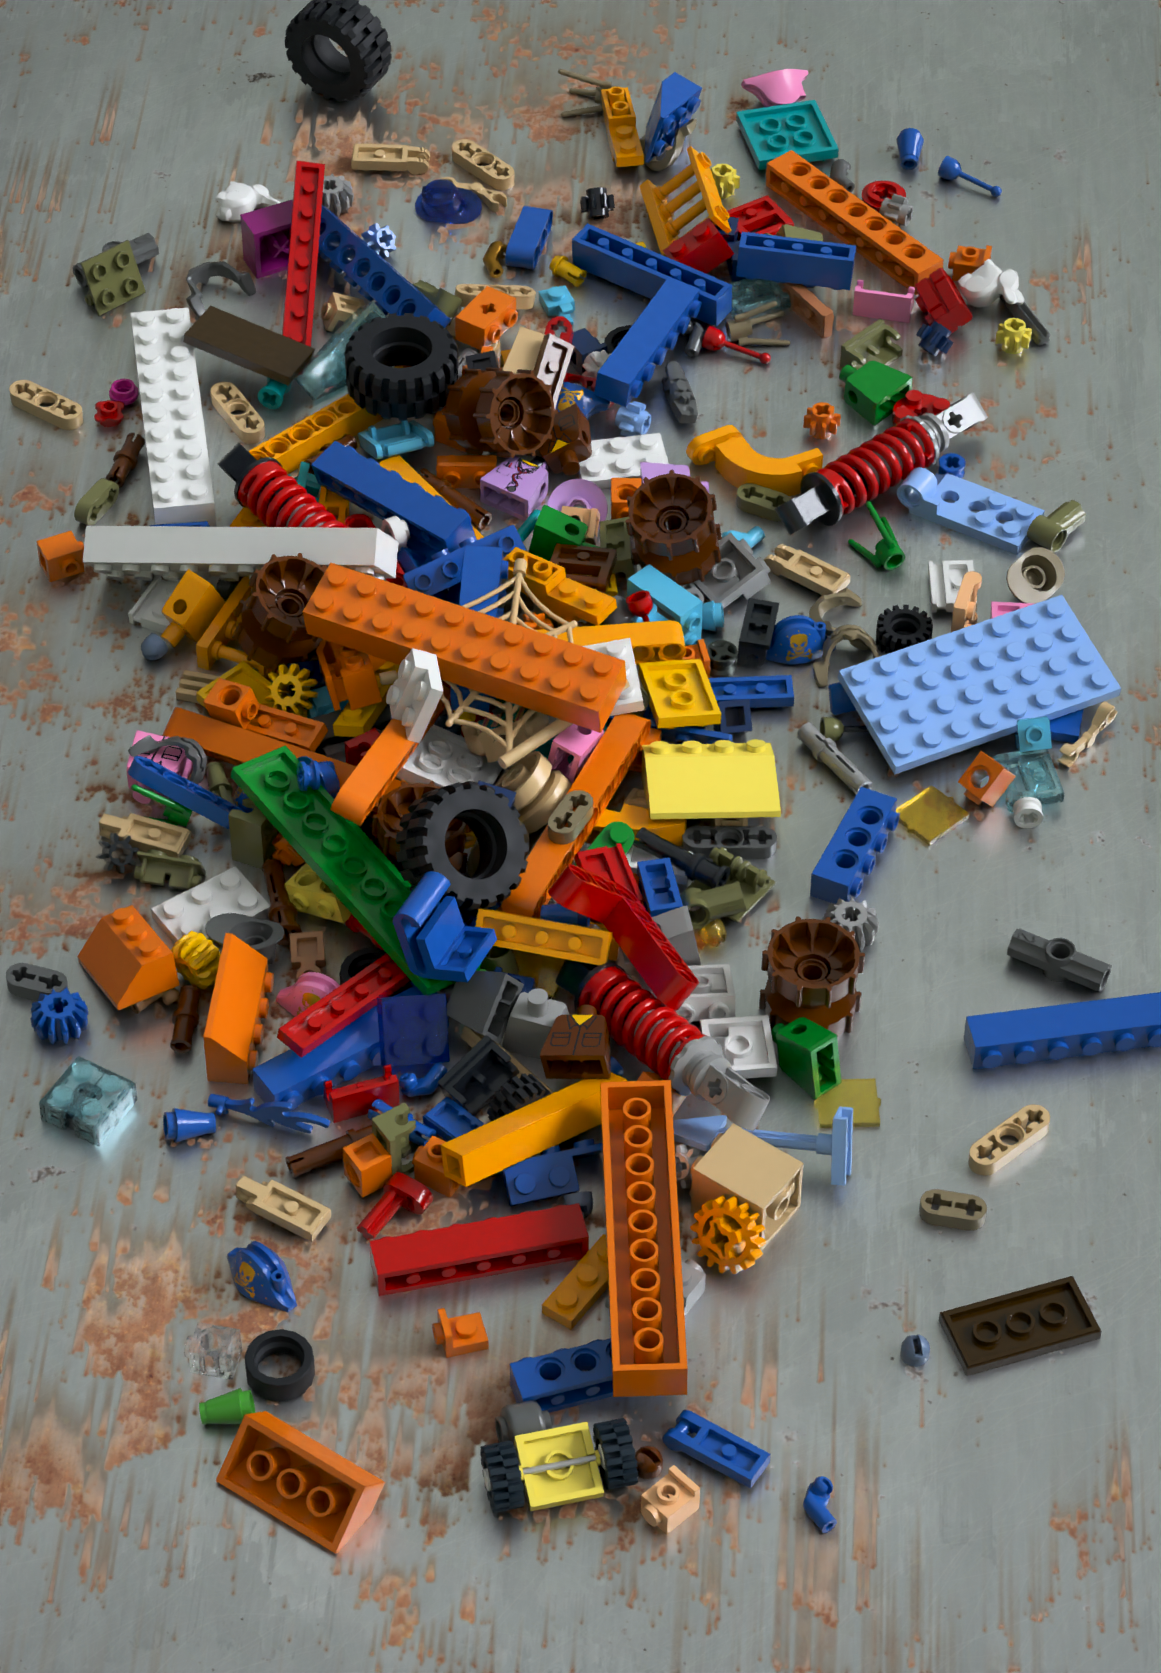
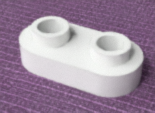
M397 516L384 519L380 530L398 541L399 552L402 546L406 547L407 537L410 536L408 525L405 520H400Z

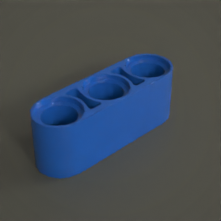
M531 206L523 207L507 245L505 264L507 266L535 270L551 231L553 222L552 210Z

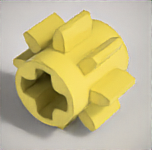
M723 163L711 167L720 199L734 195V189L740 187V176H736V169Z
M1009 318L1004 324L999 323L995 343L1002 344V350L1006 353L1018 354L1023 348H1029L1032 329L1026 328L1025 322L1019 318Z

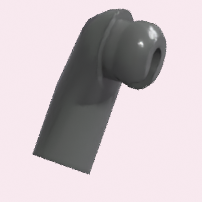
M837 159L831 166L830 178L849 192H852L855 185L845 177L849 174L847 169L851 170V165L844 159Z
M690 321L686 332L682 334L688 336L689 339L684 352L688 356L697 357L702 346L705 331L699 323H692Z

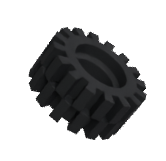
M904 604L903 609H899L898 605L893 606L892 611L889 608L885 609L884 614L881 613L877 620L875 642L876 646L878 645V650L880 652L885 651L886 655L932 639L933 624L931 617H927V613L924 610L919 613V608L916 606L912 610L908 609L909 605ZM898 631H907V632H911V633H913V634H910V635H901V634H898V633H896V632H898Z
M521 1074L520 1079L515 1076L512 1078L511 1084L506 1082L502 1085L504 1089L501 1092L497 1090L494 1094L497 1098L489 1103L491 1108L487 1109L488 1118L490 1121H494L552 1093L532 1074Z

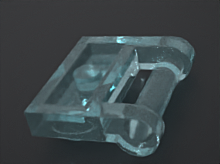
M743 279L729 283L732 284V311L730 314L733 318L734 315L748 312L772 301H776L777 305L767 311L778 308L785 310L791 307L788 293L783 292L774 281Z
M1048 749L1002 753L993 757L994 760L1009 771L1010 768L1017 767L1026 791L1018 792L1013 780L1005 790V804L1009 812L1014 813V803L1024 797L1037 798L1042 805L1063 802L1064 791Z

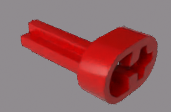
M396 1172L384 1185L385 1194L357 1226V1231L362 1233L365 1239L374 1240L400 1207L417 1215L423 1214L434 1201L431 1191L419 1181L401 1172Z

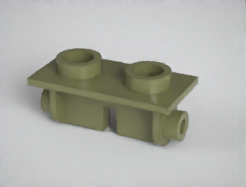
M154 849L148 850L147 853L137 851V856L142 866H136L134 877L140 879L141 883L163 886L166 875H171L169 887L189 890L201 884L202 878L198 874L206 876L202 863L193 856L180 855L179 858L167 856L166 853Z

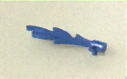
M210 1094L208 1099V1107L216 1108L215 1114L217 1115L222 1113L228 1114V1109L258 1119L270 1127H274L278 1123L290 1129L310 1134L313 1126L303 1122L320 1125L328 1128L331 1122L314 1114L289 1112L293 1107V1104L289 1102H266L255 1107L253 1106L254 1098L232 1100L226 1096Z

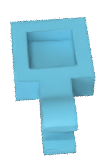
M566 285L538 291L539 302L548 317L553 315L567 318L571 325L574 324L570 313L575 311V301Z

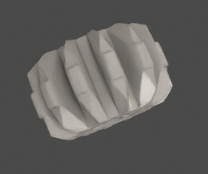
M332 173L330 176L324 175L322 205L339 218L340 213H348L349 208L353 206L354 193L350 181L345 180L344 176L334 177Z
M853 897L849 902L839 898L836 905L829 904L822 920H825L826 917H830V922L841 926L848 932L854 931L855 941L860 952H862L865 945L872 946L879 928L875 908H868L866 900L857 903Z

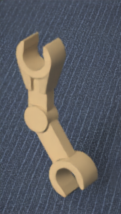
M452 177L441 178L440 195L444 197H451L456 193L471 194L483 199V202L491 211L499 212V203L507 207V196L502 192L488 190L479 182L472 184L458 183Z
M1106 701L1102 702L1095 713L1089 730L1085 731L1074 744H1064L1059 750L1064 755L1057 761L1066 767H1071L1077 760L1079 753L1086 747L1090 748L1093 745L1099 731H1102L1114 720L1118 712L1114 710L1115 707Z

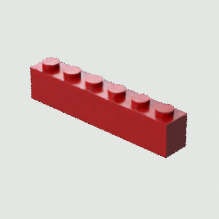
M579 1203L558 1205L549 1209L524 1211L516 1215L499 1218L491 1217L483 1221L453 1224L444 1228L419 1230L411 1234L394 1237L386 1236L378 1240L369 1241L370 1263L378 1296L580 1260L589 1251V1235Z

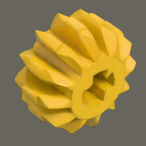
M291 664L289 669L286 665H279V674L275 672L268 674L273 683L263 685L264 689L271 690V694L267 695L264 700L265 702H274L272 708L303 716V707L310 710L313 708L312 703L308 700L309 697H318L317 692L310 691V688L315 686L317 681L316 679H308L310 670L304 668L300 671L298 664ZM288 685L295 686L292 689L295 691L294 696H287L286 693L290 692L286 691Z
M190 931L173 945L171 951L173 952L177 972L183 976L184 980H188L192 986L205 990L208 986L215 983L221 954L219 948L214 946L212 940L206 939L204 934Z

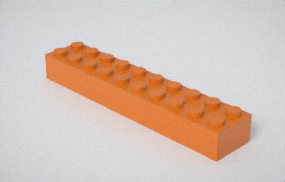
M331 562L303 610L307 634L398 665L410 653L412 648L436 654L442 680L599 733L602 732L627 683L625 660Z
M671 1080L600 1082L613 1397L687 1395L688 1367Z

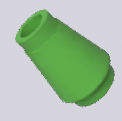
M241 1388L199 1403L200 1417L203 1425L241 1424L245 1414L256 1413L251 1390L242 1391Z

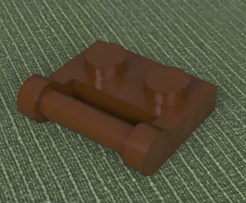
M556 543L550 562L564 567L567 578L592 589H597L599 592L607 593L609 581L617 561V549Z

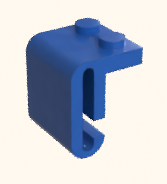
M426 872L393 917V924L407 965L413 974L422 978L468 983L497 941L495 930L464 926L455 897L446 896L441 904L439 902L451 885L449 880L438 872Z

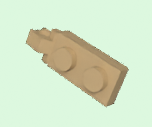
M104 813L99 821L100 836L110 839L111 833H117L119 841H121L125 835H129L131 840L128 844L144 852L154 849L166 853L167 856L179 858L180 855H183L191 840V831L189 829L130 813L128 817L123 816L122 818Z
M243 1175L235 1186L236 1198L246 1203V1207L252 1212L311 1242L331 1218L330 1208L272 1179L269 1182L263 1181L260 1184Z

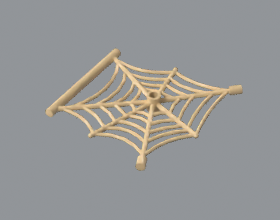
M523 558L515 560L514 577L480 598L462 605L463 607L471 608L515 583L514 591L478 612L485 614L513 597L511 611L498 617L499 619L506 620L510 617L511 623H517L520 626L532 629L517 617L520 605L530 619L538 626L549 631L545 634L558 638L557 635L567 631L568 642L574 643L572 629L577 627V621L567 622L539 602L524 580L527 561ZM521 585L536 606L550 618L562 624V626L554 629L532 614L520 597ZM396 670L379 673L381 685L393 684L398 679V672L396 673ZM443 680L457 694L459 707L452 713L449 701L442 694L440 699L445 704L448 720L445 723L446 726L451 727L453 724L465 725L490 735L506 749V753L498 758V763L503 769H507L573 725L572 723L557 719L513 748V740L520 728L536 711L530 709L513 730V714L518 710L519 705L515 704L513 706V703L507 701L505 705L493 698L479 695L480 692L469 689L470 694L463 701L462 693L456 684ZM628 680L622 691L630 686ZM474 699L491 703L506 711V722L491 713L468 706ZM464 711L487 717L506 728V742L489 728L458 718Z

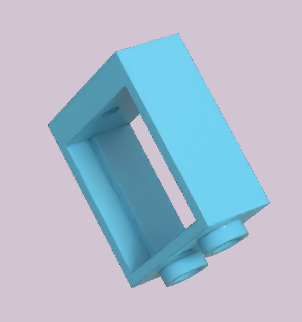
M650 564L627 579V597L638 591H649L653 602V608L648 614L650 622L668 620L657 612L658 606L682 625L685 646L697 644V640L701 639L703 601ZM638 617L636 623L643 622L642 617Z

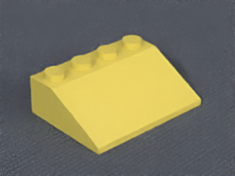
M755 739L749 740L747 743L719 740L715 744H701L698 741L669 744L664 741H655L650 745H642L641 781L650 819L781 817L775 758L771 743Z

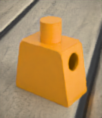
M188 569L162 608L161 612L170 624L160 637L174 648L184 635L194 642H198L225 604L224 599L211 583Z

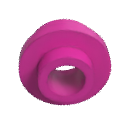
M130 379L114 381L109 390L110 400L121 401L124 405L133 403L139 396L138 388Z

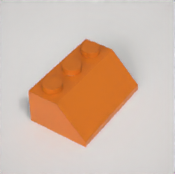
M133 905L119 908L113 913L101 917L77 956L79 963L118 1011L180 985L173 952Z

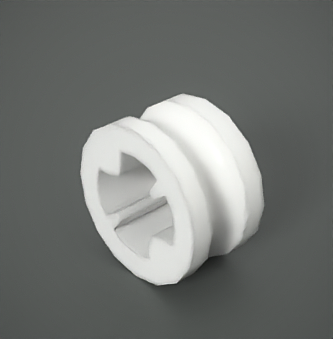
M1024 797L1014 803L1013 812L1016 825L1022 828H1033L1041 824L1043 821L1042 804L1037 798Z

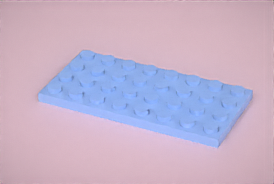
M1063 595L839 670L838 673L841 685L894 775L1017 732V720L1046 716L1049 720L1118 697L1121 692V687Z

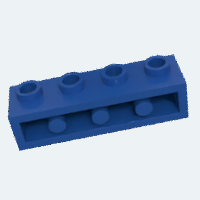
M742 232L738 250L736 276L745 277L750 280L763 279L776 283L803 284L807 287L820 286L833 290H850L856 245Z

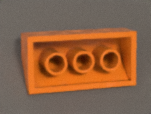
M225 933L203 1036L207 1080L249 1084L251 1071L258 1066L259 1053L255 1049L256 1044L262 1045L264 1025L261 1024V1019H267L269 999L266 998V994L273 991L274 973L268 972V959L232 933Z
M267 1411L244 1415L216 1478V1482L335 1554L341 1551L369 1518L385 1484L383 1480Z

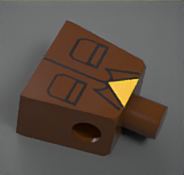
M575 403L555 414L554 425L550 433L552 439H547L538 449L555 474L561 472L566 475L576 474L580 470L579 463L590 458L592 455L590 424Z
M586 1004L578 1007L576 1015H560L556 1017L540 1052L546 1079H610V1034L606 1018L602 1015H597L598 1011L595 1007Z

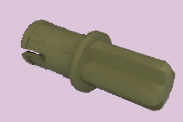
M220 762L207 764L205 776L209 786L208 791L234 804L231 796L233 787L227 782L224 765Z

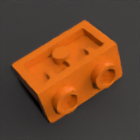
M496 455L437 456L436 474L439 479L448 480L454 489L480 488V479L497 467Z

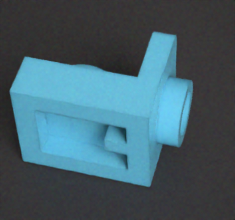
M1048 717L1017 720L1018 734H1015L1016 748L1020 752L1052 748Z

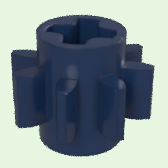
M933 321L931 326L923 323L916 334L921 339L918 346L935 357L939 351L947 354L954 343L949 340L952 332L936 321Z

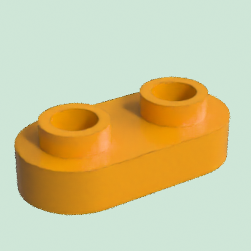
M726 425L692 439L687 446L686 454L695 465L708 464L715 461L716 444L743 435L735 426Z

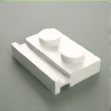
M973 560L942 561V564H933V561H928L932 613H937V609H946V612H953L963 576L967 572L974 571Z
M156 576L128 613L129 623L134 624L136 621L141 623V627L163 633L170 622L161 611L179 581L162 580L161 576Z

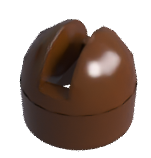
M642 1446L636 1451L635 1459L637 1460L638 1476L643 1479H653L659 1476L663 1469V1458L660 1451L652 1446Z

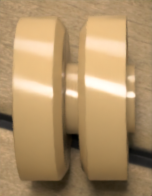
M533 751L514 763L495 785L516 792L514 807H516L520 814L518 819L525 824L529 834L537 831L548 822L549 817L572 786L571 781L559 770L551 771L552 765L550 761L539 751Z

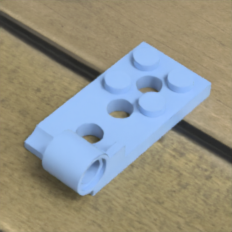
M922 467L914 468L897 489V497L904 506L909 508V513L1018 555L1029 540L1027 531L1032 521L1039 515L1044 516L1045 510L949 473H936L934 476L932 472ZM950 499V500H954V501H956V502H954V503H948V502H945L944 500ZM972 510H980L977 513L971 512ZM1000 520H1005V521H1008V522H1005L1004 524H1002V523H999L998 521H1000Z

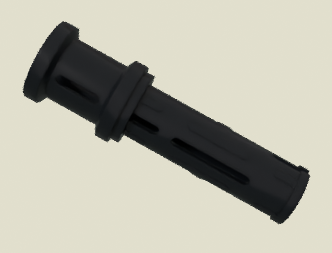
M644 827L636 835V838L640 840H634L633 845L659 859L670 858L671 864L684 871L688 880H697L711 887V889L726 884L730 875V868L723 865L720 867L707 860L705 854H692L648 831Z

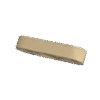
M460 139L452 144V160L496 190H508L514 186L515 171L513 167L472 140ZM486 163V164H489V165H487V166H479V165H477V164Z
M459 284L455 289V296L463 300L460 305L461 307H466L487 286L515 297L516 309L533 308L536 296L534 289L520 285Z
M18 380L11 384L9 388L10 399L15 407L64 430H74L83 424V412L80 404L29 380ZM42 403H53L49 407L39 406Z
M218 382L214 384L210 390L211 403L242 442L247 444L261 442L265 438V423L261 416L233 383ZM237 410H241V411H244V412H245V413H243V414H241V415H233V414H231V412L237 411Z
M1035 1104L1027 1105L971 1146L968 1160L970 1169L974 1173L983 1176L992 1175L1046 1136L1050 1123L1049 1112L1044 1107ZM1004 1135H1012L1019 1142L1008 1145L1003 1143L1000 1138Z

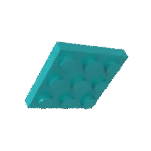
M815 100L736 112L737 124L759 170L766 169L768 162L791 150L808 162L838 158L839 148Z

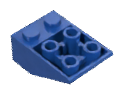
M676 72L662 81L646 124L644 162L649 163L656 156L660 157L668 146H673L676 129L691 120L692 114L697 111L701 103L699 96L702 87Z

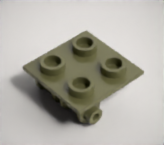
M129 240L80 263L89 287L88 295L84 297L87 305L95 306L98 316L146 293Z
M715 847L710 853L709 858L713 860V863L720 867L726 865L730 868V875L725 885L735 882L740 883L747 911L726 916L738 923L776 884V881L767 875L766 870L756 868L747 860L743 862L742 857L737 856L734 859V855L727 852V849L724 847L720 849ZM695 880L685 890L698 888L704 891L711 889V887Z

